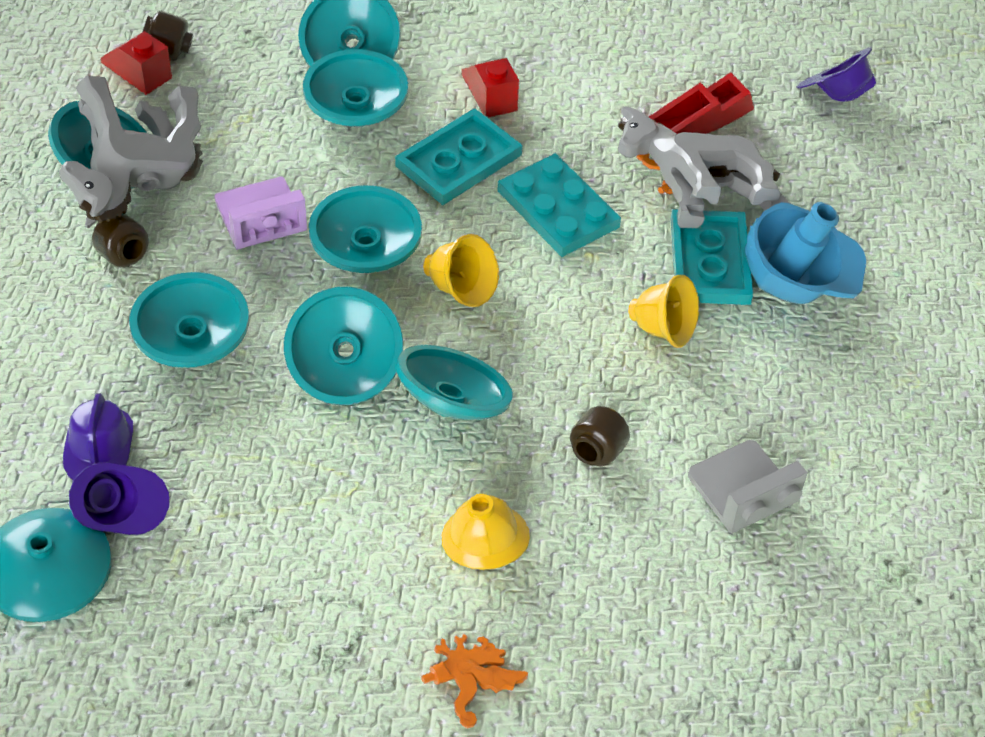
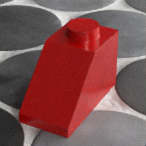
M146 31L100 57L102 64L145 95L172 79L168 47Z
M507 58L462 69L461 74L483 115L490 118L518 111L519 78Z

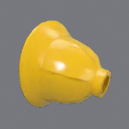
M466 234L455 242L440 246L433 254H429L425 258L423 264L425 275L431 277L433 283L441 291L451 294L456 301L464 306L477 307L488 302L498 285L499 267L496 256L491 246L478 235Z
M676 275L668 283L651 286L643 291L638 299H632L628 309L629 317L632 321H637L638 326L648 334L665 338L673 347L681 348L689 342L697 325L699 316L697 290L687 276Z
M476 494L465 501L446 522L442 532V546L446 554L454 562L471 569L481 570L495 569L514 562L528 548L530 540L529 528L520 514L509 508L504 500L486 494Z

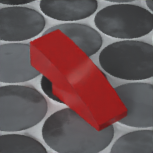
M730 72L707 88L701 82L648 117L657 123H662L676 134L682 132L708 134L754 110L751 92Z

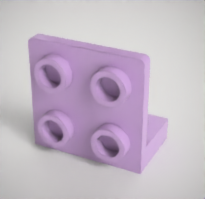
M284 177L265 180L214 195L215 203L236 250L307 230L305 198L300 189L291 192Z

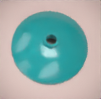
M313 0L306 8L298 30L299 47L309 67L328 54L349 49L375 51L394 60L401 38L397 14L387 0ZM349 40H358V44L356 46H347Z
M363 49L342 50L320 58L308 69L303 79V95L309 108L319 117L329 122L349 127L369 126L388 119L401 109L408 95V79L402 67L386 55Z
M79 101L70 102L62 106L53 116L48 130L49 143L53 153L62 165L66 161H76L91 169L90 162L93 153L91 124L87 117L80 113ZM115 107L121 127L124 130L147 133L132 116Z
M353 186L336 191L324 198L316 206L309 220V237L316 253L330 265L355 273L381 272L403 263L415 252L422 236L421 217L413 203L400 193L379 186Z
M179 273L158 280L138 296L130 312L129 326L136 346L150 359L172 367H199L224 358L238 347L248 330L249 310L241 291L226 279L208 273Z
M355 287L329 288L309 297L292 315L284 336V357L288 370L295 382L313 398L332 405L359 404L381 393L394 379L397 373L396 363L400 353L403 351L402 331L392 310L376 295ZM344 344L353 346V352L348 357H343L339 354V349Z
M436 345L411 346L400 353L396 363V372L407 391L425 407L444 417L460 420L489 419L504 413L512 401V389L507 380L498 371L485 362L455 349Z
M65 508L36 509L6 522L0 527V611L18 620L47 622L64 618L84 608L100 593L110 574L112 557L105 533L83 526L74 518L72 511ZM40 546H46L45 548H43V549H41V550H35L36 548H38V547H40Z

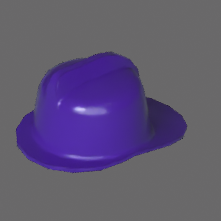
M872 47L861 50L841 64L802 81L796 87L804 88L817 84L831 99L840 102L852 101L860 97L876 84V78L867 59V55L872 51Z
M96 393L94 400L80 404L70 417L63 452V468L72 480L84 468L94 463L108 462L127 465L134 432L133 420L119 406L109 400H105L101 393Z
M108 462L94 463L84 468L74 478L69 490V507L74 518L85 527L99 531L138 535L155 529L165 519L169 509V492L164 481L149 470Z

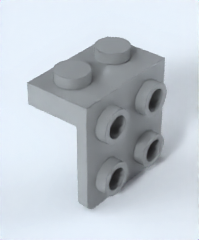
M747 440L691 466L688 478L732 534L798 502L802 496L808 472L799 461L778 469L756 441Z

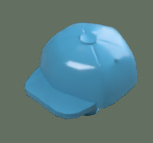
M784 202L773 205L765 210L759 218H756V221L750 226L745 246L746 259L758 287L768 294L794 304L810 303L823 294L854 299L861 293L866 268L865 253L855 240L835 228L839 222V215L832 206L823 202L813 204L811 211Z

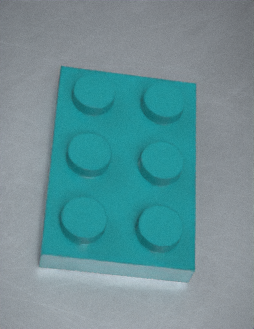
M474 108L395 156V167L441 205H445L522 156L523 145Z
M556 153L498 181L497 191L561 257L620 228L621 217Z
M672 209L670 220L674 276L685 275L693 282L697 290L699 303L751 305L753 287L751 271L745 255V246L747 244L745 212L703 211L705 218L701 226L698 228H680L677 218L678 210Z

